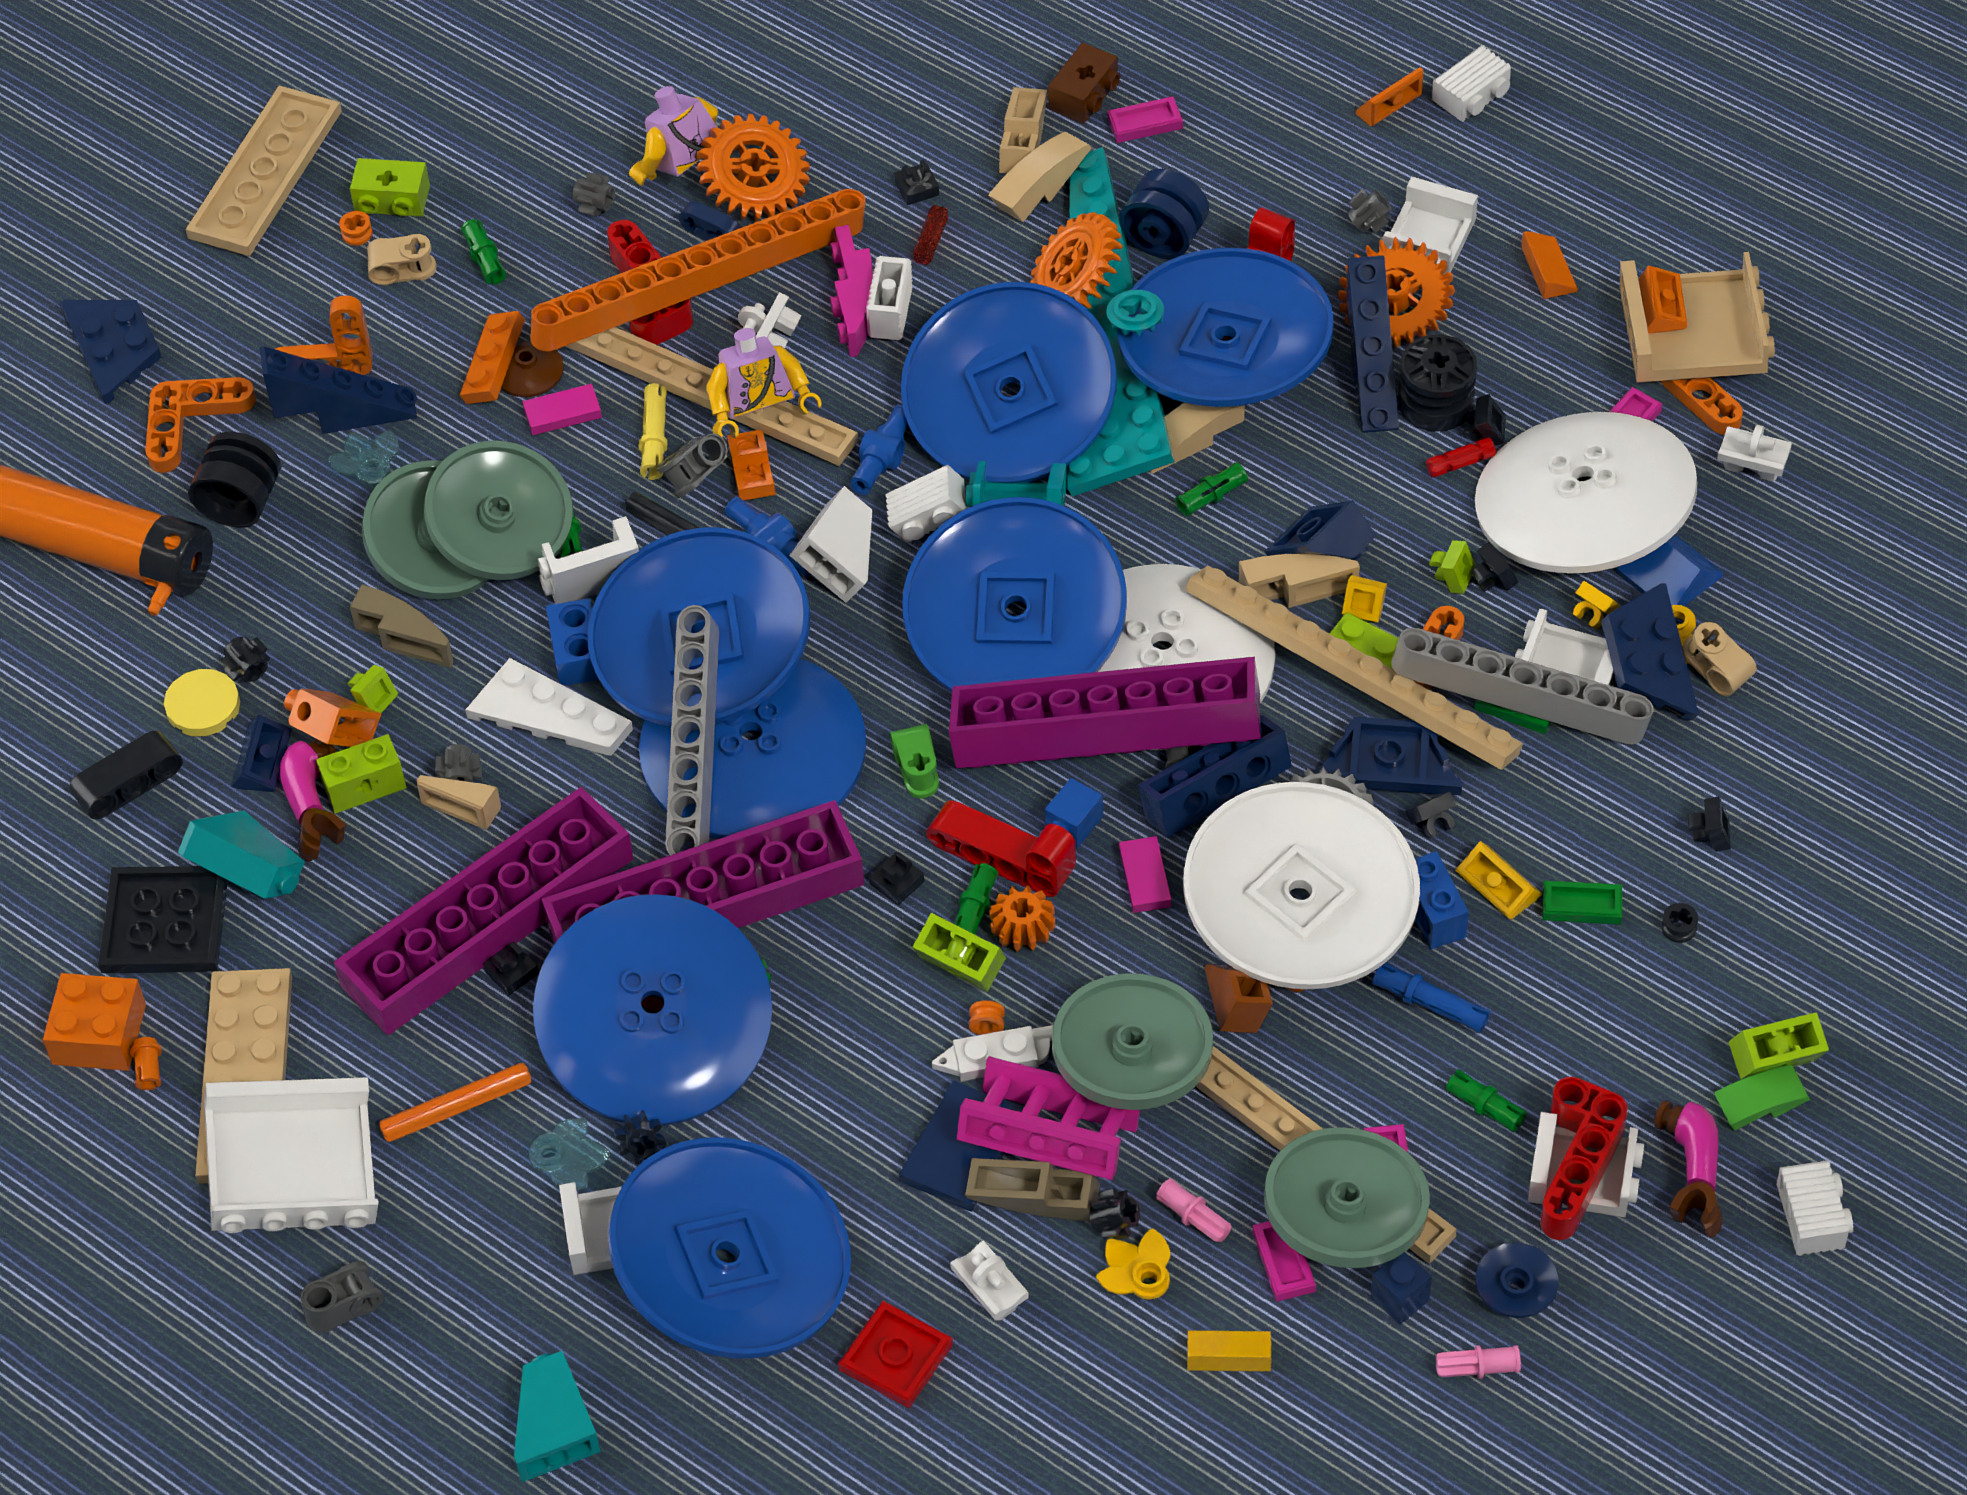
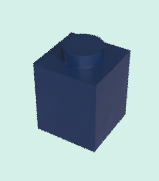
M1404 1252L1393 1260L1388 1261L1373 1274L1371 1299L1401 1325L1429 1301L1432 1276Z

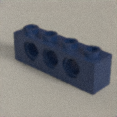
M1261 715L1260 739L1248 740L1246 742L1212 743L1140 783L1138 788L1146 821L1169 837L1206 815L1212 814L1221 805L1235 796L1254 789L1291 768L1292 763L1285 731L1264 715Z

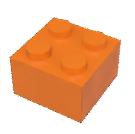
M61 973L43 1037V1042L52 1065L129 1071L132 1062L130 1049L133 1046V1042L138 1038L146 1007L138 979Z

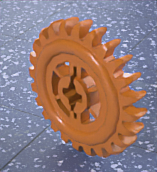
M748 114L746 121H743L739 115H734L733 124L728 120H722L720 128H711V137L703 139L702 146L704 148L700 149L697 154L699 159H705L698 163L697 171H706L701 176L699 183L701 185L712 183L706 191V196L708 197L715 193L719 194L715 203L716 207H719L726 201L729 202L728 215L737 207L740 208L741 220L745 219L749 210L753 212L755 222L759 221L762 211L766 212L768 218L775 215V207L780 213L787 211L786 202L792 208L795 207L798 202L796 195L802 197L805 193L803 185H807L809 182V176L806 172L809 170L810 165L808 162L803 161L807 152L804 149H796L800 145L801 140L799 138L790 139L791 129L779 130L780 122L775 120L770 125L768 124L767 117L762 115L759 121L755 120L753 114ZM753 144L762 146V148H751L747 150L744 145ZM738 149L740 158H730L733 151ZM765 149L770 151L775 158H769L767 153L764 152ZM767 174H778L772 183L767 179Z
M1095 212L1083 213L1078 215L1076 219L1074 217L1069 219L1066 227L1061 225L1057 229V234H1052L1049 237L1048 245H1043L1041 249L1042 255L1038 256L1035 260L1037 267L1032 269L1031 277L1033 279L1030 283L1044 285L1061 291L1084 307L1092 308L1087 300L1088 295L1091 294L1096 298H1102L1097 292V284L1109 287L1110 284L1104 279L1103 274L1107 272L1117 273L1113 267L1108 265V262L1111 260L1121 261L1120 256L1111 251L1123 248L1122 244L1115 240L1122 237L1117 231V225L1104 214H1097Z
M1394 237L1391 249H1388L1384 241L1380 239L1378 253L1374 252L1369 245H1366L1367 257L1384 255L1388 305L1389 311L1394 312V316H1389L1391 340L1394 347H1399L1402 339H1405L1408 345H1410L1414 341V336L1417 335L1419 338L1427 336L1426 329L1437 331L1439 327L1436 320L1445 321L1448 318L1447 313L1442 309H1450L1453 306L1452 299L1447 297L1455 293L1454 286L1448 285L1453 280L1452 273L1446 272L1443 274L1447 270V262L1442 260L1436 264L1439 257L1437 250H1433L1430 255L1426 256L1427 246L1424 242L1414 251V244L1411 238L1408 239L1406 246L1401 248L1398 238ZM1358 254L1354 255V258L1360 257ZM1341 277L1339 279L1340 285L1347 290V279ZM1422 289V297L1419 301L1413 296V293ZM1339 290L1337 293L1338 298L1346 302V291ZM1341 303L1339 305L1340 312L1348 314L1346 303ZM1410 305L1415 307L1410 312L1399 316V312L1406 310ZM1348 315L1345 316V323L1349 325Z

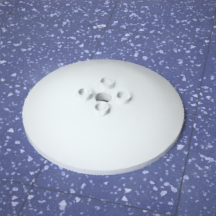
M1588 412L1567 415L1543 422L1522 432L1507 442L1489 460L1482 471L1476 487L1475 507L1477 518L1489 542L1505 556L1520 564L1556 573H1588L1611 569L1651 553L1667 542L1682 527L1692 511L1697 496L1696 468L1692 456L1681 440L1664 427L1652 421L1614 412ZM1584 476L1591 477L1586 481L1577 480L1578 478Z
M1150 564L1123 570L1127 589L1126 619L1115 649L1098 672L1255 656L1261 704L1268 692L1274 673V641L1185 591L1189 578L1201 569L1174 564ZM1158 641H1167L1172 646L1168 649L1160 650L1154 647L1153 644Z
M1284 782L1264 785L1237 795L1221 805L1204 821L1195 834L1186 856L1183 890L1187 910L1194 927L1210 949L1227 964L1249 977L1275 986L1293 989H1321L1343 985L1364 977L1381 967L1397 952L1408 937L1414 924L1420 897V879L1414 855L1406 839L1391 820L1370 803L1351 793L1327 785L1309 782ZM1295 888H1303L1309 892L1310 897L1305 900H1298L1293 898L1289 892Z

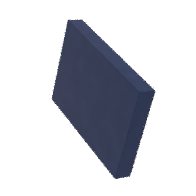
M953 1080L900 1171L899 1182L972 1212L977 1201L967 1199L965 1196L972 1158L1001 1160L1005 1154L1002 1151L957 1140L960 1107L964 1099L983 1102L987 1096L986 1093ZM1003 1100L999 1106L1018 1112L1023 1110Z

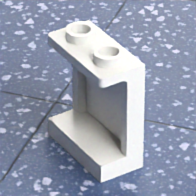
M1411 177L1407 185L1406 201L1391 232L1386 231L1383 236L1385 245L1388 249H1391L1393 239L1397 237L1400 247L1404 248L1408 239L1411 238L1414 244V251H1416L1421 243L1424 242L1427 246L1426 256L1430 255L1433 250H1437L1439 257L1436 264L1445 260L1447 262V270L1443 274L1451 272L1476 220L1478 195Z
M627 517L612 521L613 542L560 559L554 557L549 542L541 544L543 557L537 560L541 571L539 578L545 596L552 594L555 604L599 594L611 574L632 554L639 552Z
M1539 609L1535 621H1528L1523 641L1527 642L1524 650L1518 648L1515 655L1516 658L1613 686L1615 675L1605 638L1550 624L1546 621L1547 610Z
M1541 1112L1528 1202L1543 1204L1544 1196L1576 1134L1565 1128L1556 1127L1557 1114ZM1630 1127L1629 1137H1622L1586 1211L1626 1217L1628 1202L1636 1203L1639 1179L1632 1178L1633 1167L1641 1168L1644 1144L1636 1143L1638 1128ZM1585 1148L1586 1150L1591 1152L1599 1151L1596 1148ZM1576 1179L1569 1180L1571 1183L1574 1184L1583 1183L1582 1181ZM1562 1203V1207L1567 1208V1206Z
M575 1182L559 1185L573 1274L577 1275L613 1268L608 1247V1228L613 1205L621 1187L578 1194Z

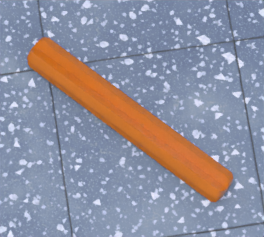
M518 1063L379 1122L381 1132L387 1142L394 1141L527 1086L531 1083V1075L524 1063Z

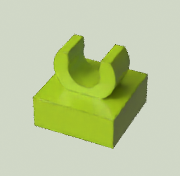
M1452 540L1447 553L1435 551L1429 562L1430 566L1438 567L1435 579L1446 581L1450 593H1465L1472 577L1471 571L1476 567L1466 541Z
M373 665L365 674L356 673L347 683L349 687H352L350 691L358 704L380 713L398 695L385 669L377 665Z

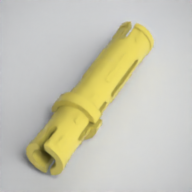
M658 383L649 384L644 388L642 439H639V450L642 453L640 474L645 478L647 476V468H649V480H656L663 476L664 473H659L656 468L663 461V454L667 451L668 445L667 439L664 436L667 389L662 385L660 387V395H658Z

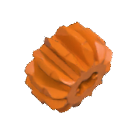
M1029 885L1020 892L1011 886L1009 896L998 893L996 905L991 906V932L993 936L999 937L1002 947L1014 943V949L1017 953L1023 945H1027L1034 951L1036 941L1047 944L1049 932L1054 931L1056 926L1055 917L1053 916L1055 914L1052 901L1046 900L1043 890L1032 894Z

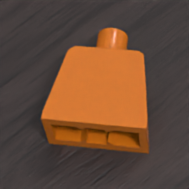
M304 688L300 690L293 689L287 694L284 701L285 709L291 712L288 719L291 726L331 745L352 747L372 740L382 714L328 691ZM340 717L345 718V720L338 725Z

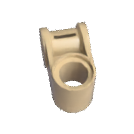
M412 234L388 239L379 238L370 242L367 246L368 277L370 281L378 285H389L404 281L425 280L433 276L437 265L435 258L430 255L431 244L429 239L421 234ZM415 244L419 246V253H417ZM418 261L421 267V271H419L417 268Z
M1704 622L1700 624L1682 647L1685 660L1708 681L1713 690L1722 696H1731L1757 670L1756 663L1750 654L1741 649L1725 633L1722 627L1716 623ZM1715 634V638L1711 641L1709 638ZM1698 649L1700 652L1695 656L1693 653Z

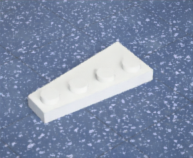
M511 658L508 659L465 709L468 719L480 722L481 718L495 721L498 727L512 730L513 726L532 731V735L547 739L548 736L564 739L567 745L612 756L633 730L632 721Z

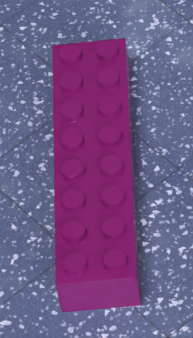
M1255 656L953 686L949 736L956 768H979L985 765L1018 764L1037 760L1053 761L1068 757H1092L1099 754L1132 753L1134 751L1150 749L1166 750L1181 746H1206L1212 743L1246 742L1248 740L1260 739V688Z
M582 787L578 788L335 960L334 965L341 988L389 1036L482 969L483 963L513 941L517 944L546 923L542 898L613 875L631 862L634 858L629 833Z
M833 800L542 898L541 900L546 924L555 944L561 935L584 915L600 906L626 897L658 894L689 899L718 912L737 928L864 886L862 858L836 801Z

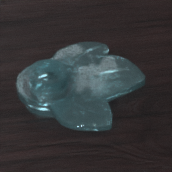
M391 429L382 432L374 441L351 431L346 438L344 452L333 454L328 459L331 467L337 473L346 476H356L359 481L365 484H376L390 473V462L399 451L398 440Z
M572 1118L558 1123L552 1133L538 1136L530 1146L529 1159L536 1170L549 1173L555 1185L559 1186L575 1182L577 1190H582L588 1187L586 1173L600 1168L608 1160L610 1152L602 1144L585 1138L588 1129L587 1119ZM549 1152L556 1154L555 1156L550 1158L543 1157L546 1153Z

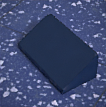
M257 714L247 728L231 787L243 790L274 792L280 775V763L286 753L292 728Z

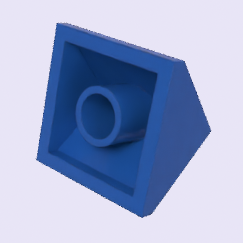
M1676 534L1651 553L1617 568V574L1642 594L1660 583H1666L1671 605L1682 606L1687 605L1723 577V572Z

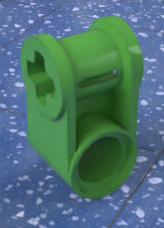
M927 723L890 732L896 763L900 767L907 792L919 799L928 798L935 794L939 788V777L936 771V757Z

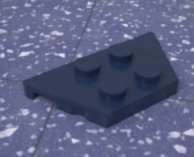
M137 300L60 301L62 311L105 404L114 399L113 392L124 382L129 385L140 377L143 370L150 368L161 358L159 347Z
M1660 583L1609 613L1601 622L1617 687L1646 697L1651 701L1652 705L1658 708H1662L1664 705L1682 712V719L1692 721L1699 715L1667 586L1666 583Z
M1353 717L1345 728L1344 736L1335 742L1330 749L1329 757L1322 765L1328 774H1333L1338 768L1343 778L1353 774L1355 784L1364 783L1366 789L1431 794L1451 792V795L1461 796L1462 781L1460 777L1456 778L1449 765L1450 758L1444 747L1438 743V735L1416 721ZM1317 767L1314 774H1318L1321 768Z

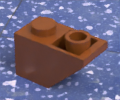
M1207 964L1204 969L1220 1031L1257 1033L1273 1004L1268 984L1249 977L1230 965Z

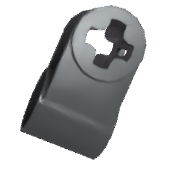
M706 434L693 438L678 451L662 461L656 469L659 473L666 475L676 489L675 495L681 498L694 490L708 474L723 463L728 453L727 444L717 434ZM703 444L709 451L708 460L702 454Z
M355 1261L349 1263L340 1270L312 1281L304 1287L301 1292V1302L306 1324L310 1329L316 1332L331 1331L335 1327L354 1318L373 1312L383 1303L384 1295L371 1282L368 1276L370 1270L365 1262ZM319 1304H329L324 1308H314Z

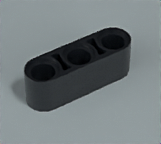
M150 731L76 775L69 785V792L91 819H102L175 775L183 764V758L160 731Z

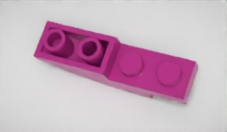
M849 225L835 227L836 242L830 243L833 262L840 263L841 268H837L838 281H835L836 296L830 297L833 317H840L841 323H837L840 344L847 343L850 357L858 356L868 336L866 306L869 300L868 296L870 295L869 290H871L873 270L869 248L855 250Z

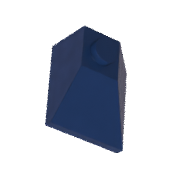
M1353 500L1312 506L1265 553L1267 556L1317 554L1356 560L1367 552V545L1377 535Z

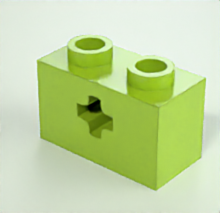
M358 158L350 186L354 211H361L367 214L423 217L430 189L426 162Z
M389 734L316 759L323 787L335 814L407 788L401 762Z
M933 913L930 914L913 945V949L920 958L986 992L990 989L1006 959L1000 947Z
M1817 1012L1743 1030L1729 1041L1741 1080L1785 1065L1792 1064L1795 1067L1814 1062L1829 1051Z

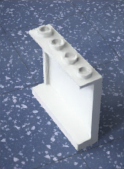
M368 1078L206 1083L204 1110L211 1231L222 1230L227 1233H237L244 1229L280 1231L288 1227H305L317 1230L326 1226L346 1225L350 1228H360L367 1224H375L378 1199H375L367 1106L369 1096Z

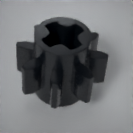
M244 636L237 637L227 644L224 649L225 657L221 661L226 665L224 670L233 681L241 677L245 682H252L264 675L268 668L267 661L270 660V657L265 653L267 648L258 637L250 641Z
M644 1110L640 1112L639 1116L632 1118L625 1114L623 1116L625 1120L623 1129L614 1130L616 1139L624 1141L618 1146L620 1155L623 1156L630 1152L633 1155L635 1164H639L641 1158L655 1154L657 1145L666 1144L664 1136L656 1133L662 1128L660 1120L654 1119L650 1122L647 1120ZM640 1132H646L647 1136H641L640 1142H634V1139L639 1138Z
M1113 1188L1099 1192L1100 1201L1091 1203L1092 1207L1089 1217L1092 1227L1098 1233H1102L1103 1239L1113 1237V1239L1120 1240L1131 1237L1129 1228L1138 1226L1140 1219V1208L1137 1201L1128 1195L1127 1190L1117 1192Z

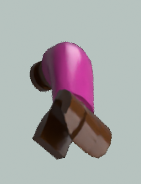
M318 739L309 743L303 741L295 742L288 747L280 763L281 783L289 805L301 826L298 852L307 862L313 859L318 860L321 835L330 837L337 845L343 841L346 824L338 816L323 810L315 782L316 778L320 777L316 759L333 754L336 751L333 745L326 744Z
M1664 1100L1656 1112L1654 1126L1660 1130H1664L1667 1127V1131L1675 1135L1676 1143L1684 1147L1687 1167V1186L1679 1190L1669 1207L1673 1220L1682 1223L1686 1214L1691 1209L1701 1208L1704 1210L1701 1222L1705 1233L1709 1238L1714 1237L1721 1230L1723 1223L1722 1213L1715 1194L1718 1165V1128L1715 1119L1704 1106L1698 1103L1689 1102L1685 1107L1676 1105L1673 1108L1671 1102Z

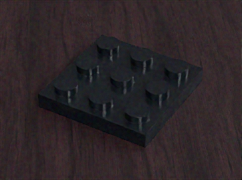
M202 866L112 867L98 963L101 973L218 971L228 880Z

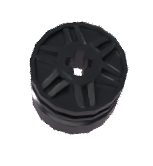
M1438 334L1418 338L1406 347L1401 357L1399 410L1408 422L1423 430L1439 432L1457 428L1466 421L1465 414L1474 408V386L1477 374L1476 356L1470 346L1458 338Z
M234 431L220 432L211 438L201 465L198 467L188 490L190 502L201 514L219 524L235 528L250 527L260 519L269 498L268 494L271 493L282 468L280 459L271 447L255 437Z

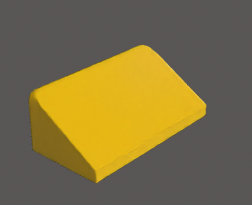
M1481 841L1455 870L1511 920L1538 900L1543 894L1491 847Z
M1188 1330L1187 1370L1271 1371V1331Z

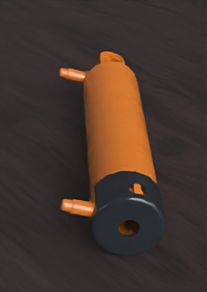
M0 464V537L145 582L148 586L155 587L156 590L148 607V613L153 616L159 614L171 593L180 596L191 595L204 581L213 555V538L210 530L205 526L171 515L158 514Z

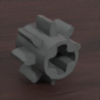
M588 172L586 178L580 177L576 181L573 189V201L580 204L579 212L601 216L602 210L609 211L615 200V187L608 185V176Z
M1362 189L1349 202L1353 208L1348 212V216L1353 224L1362 232H1366L1371 228L1377 233L1388 224L1390 217L1387 213L1392 208L1388 200L1378 190L1368 194L1365 189Z
M463 744L448 746L444 750V757H435V773H437L438 778L473 782V779L481 780L482 763H480V754H473L472 749Z

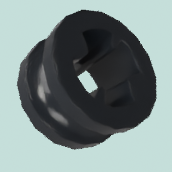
M1675 903L1668 906L1663 914L1662 933L1672 942L1685 943L1690 941L1697 931L1698 913L1693 907L1684 903ZM1680 919L1687 921L1686 924L1683 923L1680 927L1673 925L1674 922L1677 923Z

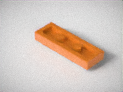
M519 311L488 315L460 392V396L466 404L497 400L525 322L524 317Z

